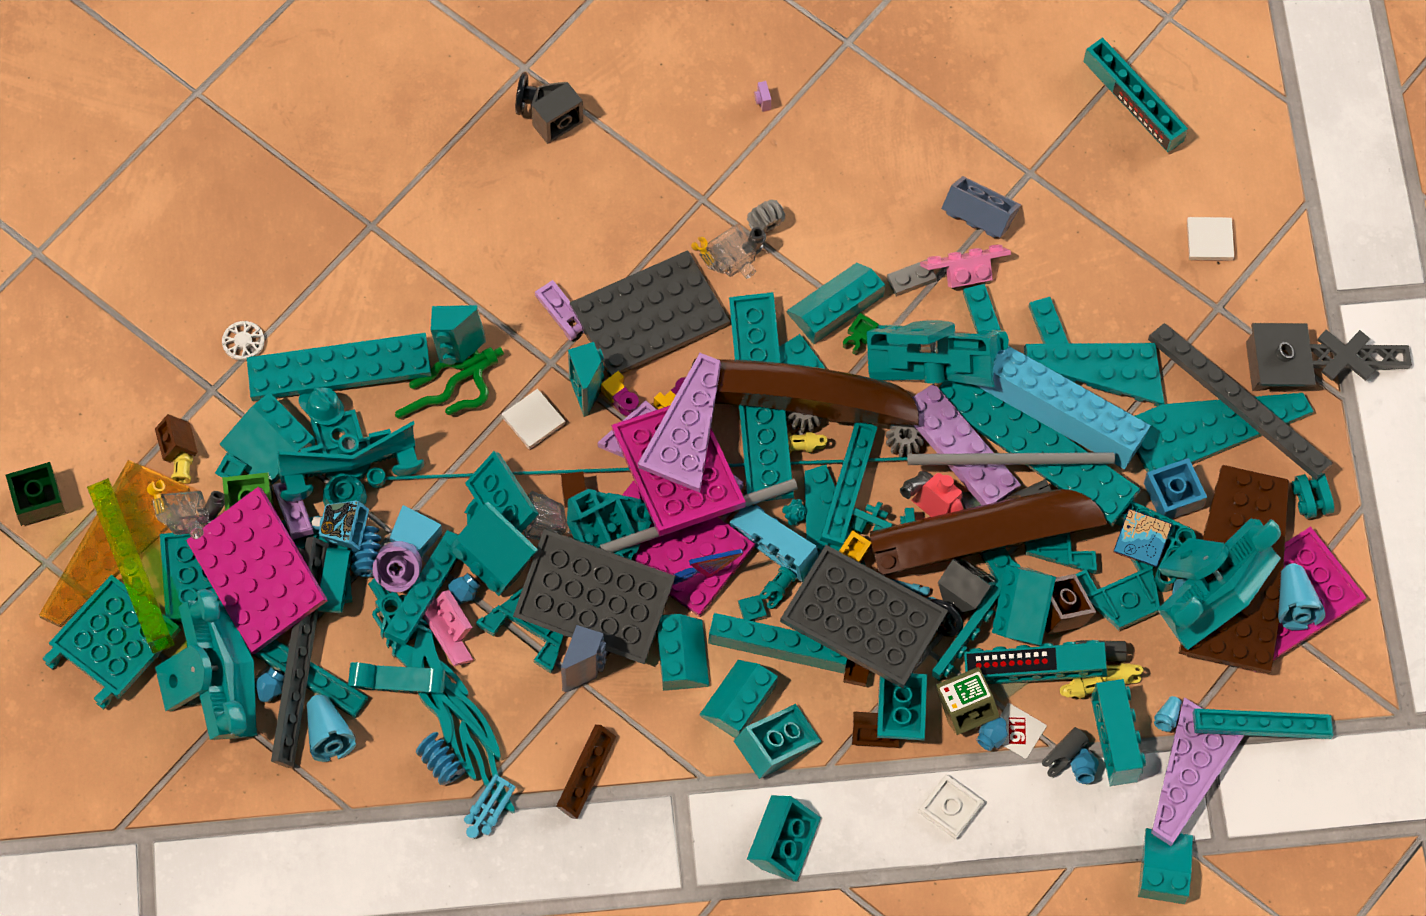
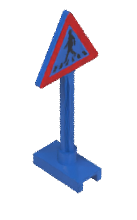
M742 549L689 560L693 568H687L673 574L676 576L673 585L688 580L699 573L707 578L712 577L743 554Z

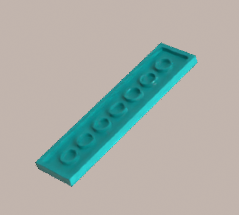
M426 333L247 357L251 401L260 400L269 392L275 398L312 393L315 387H327L336 390L431 376Z

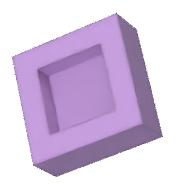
M758 82L757 91L754 92L756 104H760L762 112L771 110V96L767 82Z

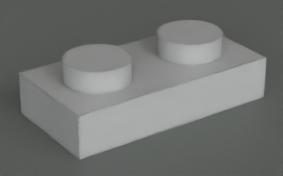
M920 262L887 274V280L896 297L937 280L933 269L927 270L921 267Z

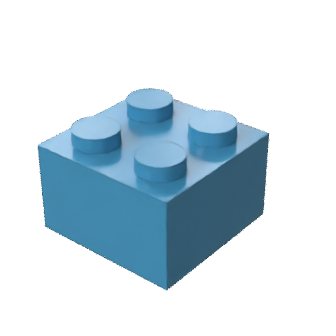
M1189 458L1155 469L1146 474L1144 485L1157 513L1173 519L1204 508L1207 496Z

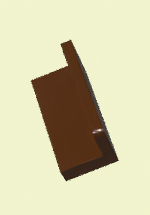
M167 414L155 428L162 459L171 463L180 451L195 456L198 451L190 423Z
M853 712L852 745L899 748L900 739L877 738L878 713Z

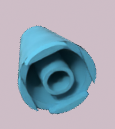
M1295 563L1288 564L1281 571L1278 619L1286 629H1308V624L1314 622L1317 625L1323 621L1325 609L1304 567Z
M320 694L311 697L307 703L309 747L313 759L320 762H328L330 757L336 755L338 759L345 757L356 746L354 733L329 697Z

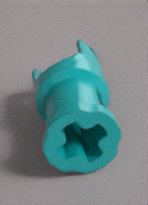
M781 566L776 577L769 581L760 593L761 599H767L771 596L766 605L769 609L774 608L784 597L787 587L797 579L796 575L786 567Z

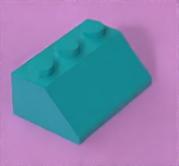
M477 305L432 306L431 334L440 363H461L486 342Z
M594 342L568 350L569 379L584 417L589 415L601 392V383L605 380L603 374L604 356L601 349L596 348Z
M1006 565L992 633L1014 640L1042 645L1056 577L1026 567Z
M682 614L662 615L657 628V640L663 691L709 687L702 620Z
M738 659L699 716L736 738L745 727L750 725L776 688L778 676L760 664Z
M771 795L747 860L763 871L797 882L821 817L792 796Z

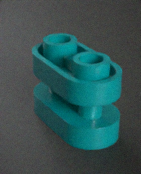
M1325 473L1317 480L1313 477L1312 480H1308L1305 474L1295 476L1291 485L1294 495H1298L1300 515H1304L1306 519L1317 516L1318 509H1321L1323 515L1334 513V501ZM1311 489H1314V491H1315V494H1316V497H1317V500H1316V501L1314 500L1313 493H1312V490H1311Z

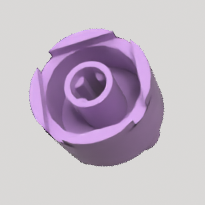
M394 541L383 546L373 563L375 580L390 592H403L409 589L418 579L422 569V559L416 547L403 541ZM394 563H398L399 566H402L401 569L397 570V567L393 566Z

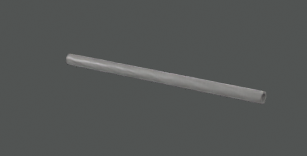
M1115 453L907 454V464H1115Z
M791 479L744 495L743 497L747 507L797 490L798 487L795 479ZM654 526L601 544L600 548L614 553L660 536Z

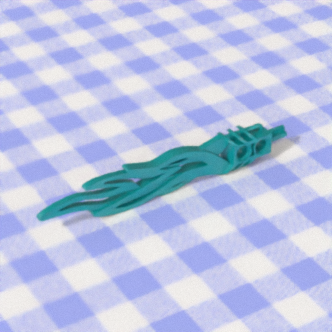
M374 578L368 583L377 598L375 601L376 609L373 610L372 615L381 629L380 636L384 639L385 629L402 604V599L404 600L406 596H399L397 592L389 593ZM388 606H396L397 610L395 612H387L386 608ZM377 613H379V615L381 616L383 622H381V620H380V618L378 617ZM421 619L408 640L410 641L416 637L414 647L409 645L403 646L390 639L386 640V646L388 649L390 646L392 647V656L396 657L405 667L424 668V660H426L429 668L445 670V694H431L435 705L427 693H418V696L422 703L438 718L446 746H452L457 759L461 762L462 768L466 769V774L473 781H476V774L467 746L470 748L477 761L482 781L485 787H487L489 780L485 774L483 760L467 727L485 748L492 777L495 774L498 775L495 758L498 761L501 760L499 746L494 733L481 711L467 698L469 696L468 690L459 677L445 663L439 660L433 641L435 635L430 629L426 628L429 627L427 622ZM447 675L450 678H452L456 682V684L452 683L450 679L447 677ZM450 711L461 720L459 733L466 762L463 760L458 748ZM473 714H474V715L477 717V719L480 721V723H481V725L483 726L485 732L483 731L482 727L480 726V724L478 723V721L475 719V717L473 716ZM496 780L495 784L497 787L499 786L500 782ZM492 787V789H491V791H490V794H491V795H493L494 792H495V790L493 789V787ZM504 788L496 799L499 804L506 795ZM509 799L504 808L511 813H515L514 806Z

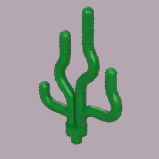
M489 347L480 353L476 350L470 355V358L461 363L445 364L438 361L430 369L431 376L416 378L410 381L409 387L416 389L437 377L442 369L447 367L462 369V371L456 373L448 380L443 393L437 396L420 398L397 410L395 417L401 419L424 406L439 405L446 402L453 394L456 384L472 375L480 391L479 397L473 400L456 402L445 409V413L450 416L463 409H475L482 406L489 396V390L482 378V373L486 368L498 363L497 358L504 355L502 348L499 347L493 350Z

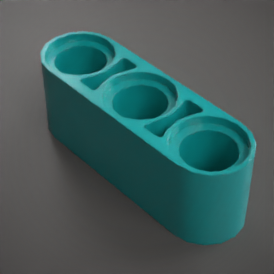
M327 548L320 588L328 601L321 605L318 611L342 614L351 564V550Z

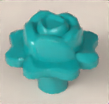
M792 499L789 505L783 507L782 512L785 514L788 524L792 526L793 524L798 525L799 521L805 518L806 509L802 505L801 499Z

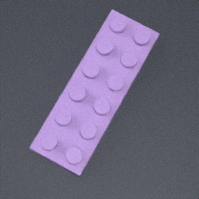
M935 384L912 397L919 413V425H914V427L937 454L994 453ZM948 465L981 505L999 502L1021 486L1005 465Z

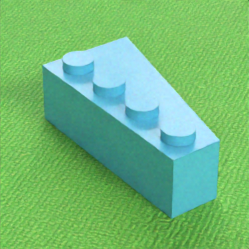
M756 504L740 509L730 521L731 527L755 543L756 549L779 566L788 568L803 583L819 556L816 545L781 524L776 518L767 515Z

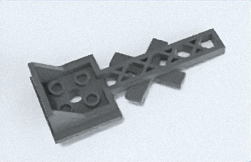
M1252 323V334L1246 341L1252 391H1259L1272 386L1315 387L1314 368H1324L1321 372L1331 381L1342 369H1352L1366 381L1374 373V369H1410L1412 366L1409 345H1365L1370 338L1361 330L1346 345L1327 329L1317 339L1321 344H1310L1307 323ZM1282 350L1287 351L1289 356L1284 355ZM1311 352L1319 357L1317 361L1312 360ZM1330 352L1335 355L1333 359L1328 356ZM1378 353L1384 359L1376 361L1371 354ZM1402 353L1403 361L1396 360L1392 354Z

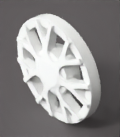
M240 321L230 325L222 336V345L225 353L235 360L246 361L247 357L257 356L264 347L265 340L262 330L259 326L249 321ZM244 326V331L238 332L237 327ZM251 327L256 330L252 334L248 333ZM232 332L236 335L234 338L228 337V334ZM261 337V341L253 342L252 338ZM234 342L235 346L228 349L226 347L227 344ZM252 346L255 351L250 354L247 349ZM237 349L243 350L242 356L235 355Z

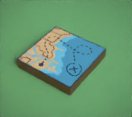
M1128 509L1113 552L1157 568L1172 523Z

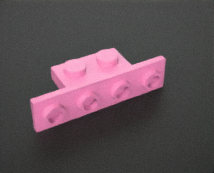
M999 244L991 245L986 250L974 248L968 250L969 253L953 252L944 258L931 256L927 258L928 261L920 262V266L927 270L946 267L948 286L954 288L992 280L991 258L1011 255V250Z
M450 590L443 591L437 599H433L423 617L453 666L469 663L473 658L463 644L462 639L473 627Z

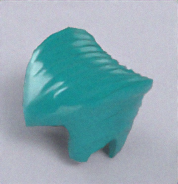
M340 473L333 477L324 488V506L350 501H359L365 505L367 501L365 487L361 481L353 476Z

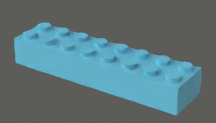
M1008 346L1007 350L997 352L993 367L995 387L975 385L1094 453L1114 452L1115 464L1124 470L1141 446L1151 426Z

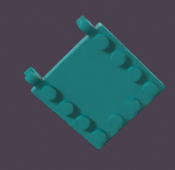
M110 575L49 642L52 649L43 657V661L53 670L63 656L101 685L103 689L94 697V700L104 710L110 704L113 696L117 699L122 697L177 636L181 628L113 575Z

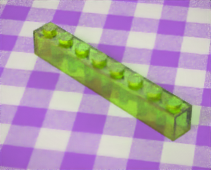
M109 478L87 486L152 653L154 654L175 645Z

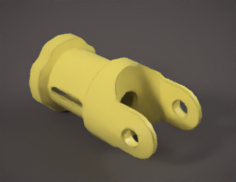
M806 432L805 435H791V433H788L790 453L797 450L812 452L815 449H823L826 446L827 437L825 435H816L812 432Z
M180 451L172 461L174 470L171 475V481L176 484H188L191 482L189 473L190 465L193 463V455Z
M1121 663L1120 666L1107 665V676L1101 677L1102 682L1124 679L1125 684L1139 683L1143 668L1140 665Z
M1101 677L1075 678L1070 684L1060 687V694L1066 697L1084 698L1085 695L1093 693L1096 683L1102 682Z

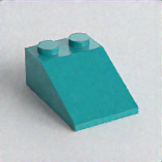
M912 673L904 688L895 685L881 676L879 677L877 738L925 740L927 674Z
M796 704L745 727L733 740L759 779L779 770L822 742Z
M1146 828L1138 897L1185 904L1190 892L1193 835L1180 833L1173 845L1170 846L1151 834L1152 829Z

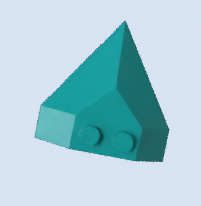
M586 489L568 499L567 524L573 538L600 548L601 544L648 529L651 524V517L646 505L639 498ZM641 543L614 552V554L632 559Z

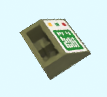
M979 667L936 684L948 724L956 735L1000 718L994 697Z

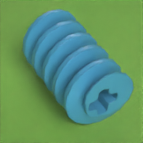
M365 526L360 550L352 549L351 571L355 575L374 577L373 563L379 553L376 550L381 549V545L375 543L381 540V536L375 534L379 532V528Z
M435 732L427 736L419 744L416 754L420 757L422 756V762L427 764L428 770L433 771L432 774L435 778H438V783L440 785H447L460 778L466 769H457L461 762L458 760L452 763L455 754L446 755L450 748L449 746L441 748L444 740L435 741L439 733Z

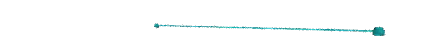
M907 457L868 458V462L907 460ZM844 459L791 461V465L843 463ZM744 463L728 464L729 467H745ZM375 467L368 471L367 481L370 486L379 488L384 485L386 480L471 477L474 473L385 477V472L381 468ZM628 467L602 469L522 471L512 473L514 475L574 473L584 471L585 473L630 470Z

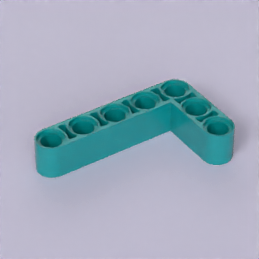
M1134 501L1125 510L1128 512V509H1132L1172 523L1165 544L1168 550L1161 564L1183 544L1179 538L1196 539V534L1191 528ZM1127 513L1122 514L1115 524L1122 527ZM1158 569L1154 581L1158 591L1168 592L1173 588L1174 582L1178 577L1167 576L1171 581L1165 582L1160 576L1167 575H1163Z

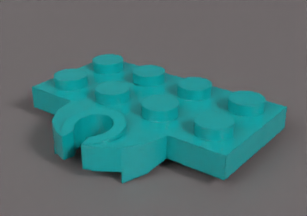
M496 451L490 454L465 483L474 497L464 512L467 514V524L487 501L520 533L539 514L501 454Z

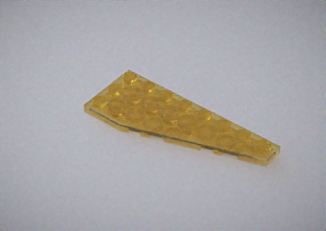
M128 460L41 610L39 617L58 627H62L110 575L114 577L119 575L160 537V534L169 529L190 491L189 487ZM162 480L165 484V489L160 494L164 513L158 514L154 496L148 493L147 487L152 481H154L156 487V482Z

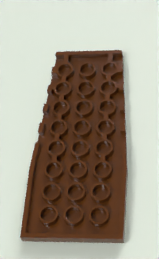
M1222 465L1219 470L1220 473L1202 540L1225 544L1249 519H1258L1263 526L1272 519L1278 524L1281 536L1271 547L1281 559L1246 608L1189 650L1180 643L1179 654L1270 674L1279 625L1281 571L1284 568L1289 480ZM1211 573L1204 578L1209 583L1215 576Z

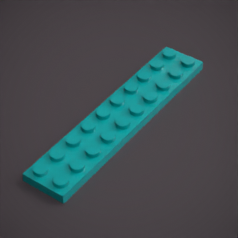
M774 293L729 297L735 360L781 363ZM739 405L747 494L791 480L792 471L786 411ZM791 491L765 501L794 498V492Z
M945 380L939 387V390L973 429L1007 453H1088L1063 434L973 384ZM1025 464L1058 489L1077 491L1092 499L1101 509L1106 522L1111 526L1114 525L1140 492L1139 487L1106 464Z

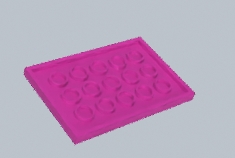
M670 406L611 425L613 434L659 536L746 507V501L712 428L710 429L700 493L638 467V462Z
M635 481L622 494L623 496L643 500ZM715 517L641 543L637 553L633 555L631 560L670 574H675L687 568H693L689 563L691 559L742 549L743 554L712 577L707 578L699 573L688 580L672 586L669 596L700 617L753 550L755 543L720 518ZM651 519V524L649 528L654 527V523Z
M260 487L254 489L186 540L252 654L259 652L328 601L269 499Z
M1311 526L1285 542L1284 568L1292 563L1304 567L1325 609V618L1317 625L1314 622L1308 624V629L1289 630L1283 627V623L1279 622L1273 661L1366 600V596Z

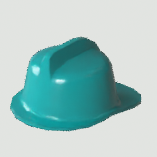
M315 387L312 393L300 394L299 396L300 407L317 424L332 425L340 421L344 415L342 401L330 388Z

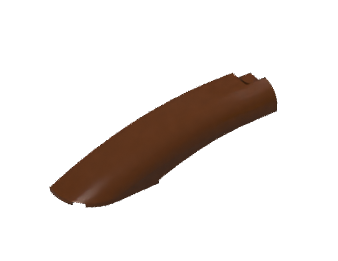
M717 359L720 360L721 368L715 404L779 409L826 418L836 422L919 425L918 409L911 395L902 387L890 382L803 365Z
M1057 489L870 531V539L878 572L885 576L1107 525V522L1098 505L1086 495L1073 490Z

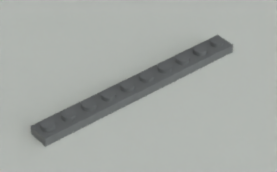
M1162 324L1149 335L1148 340L1151 343H1155L1158 349L1315 480L1331 468L1332 461L1167 324Z
M307 537L303 559L317 583L321 586L325 556L329 544L315 537ZM318 608L292 627L271 762L286 768L294 767Z

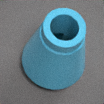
M1170 696L1156 713L1154 724L1158 729L1169 732L1176 727L1182 704L1179 698Z

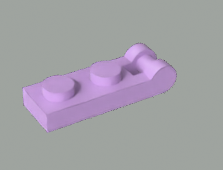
M553 280L535 291L536 298L570 341L577 338V334L580 332L584 333L579 320L569 305V299ZM574 320L577 324L571 327L568 323Z

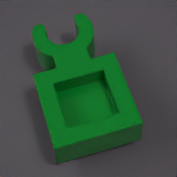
M859 313L848 329V334L851 336L844 339L843 348L852 343L855 345L852 353L856 354L860 349V342L867 345V331L877 329L879 324Z

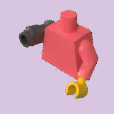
M920 471L918 476L905 481L900 488V493L903 497L909 499L914 496L911 501L930 517L963 510L961 502L962 491L953 484L954 480L949 475L936 473L933 476L926 471Z

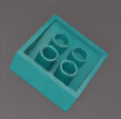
M270 392L256 402L220 442V446L227 453L247 464L244 471L248 475L268 472L272 479V485L280 479L277 469L278 451L300 452L302 448L316 446L314 437Z
M488 501L466 525L449 548L456 558L462 560L469 567L470 571L478 576L498 596L518 579L538 550Z

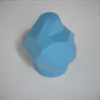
M467 573L465 576L454 579L448 586L458 605L464 602L473 601L478 592L477 589L481 585L471 574Z
M271 667L268 672L258 678L255 686L260 701L270 702L273 698L282 694L285 676L283 673Z
M1000 717L981 725L979 736L976 738L978 744L987 751H991L994 747L999 748L1008 736L1006 721Z
M1081 749L1079 755L1070 764L1076 781L1088 784L1095 779L1099 761L1089 749Z

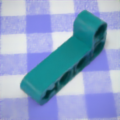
M350 662L348 686L363 690L443 694L445 670L379 666Z

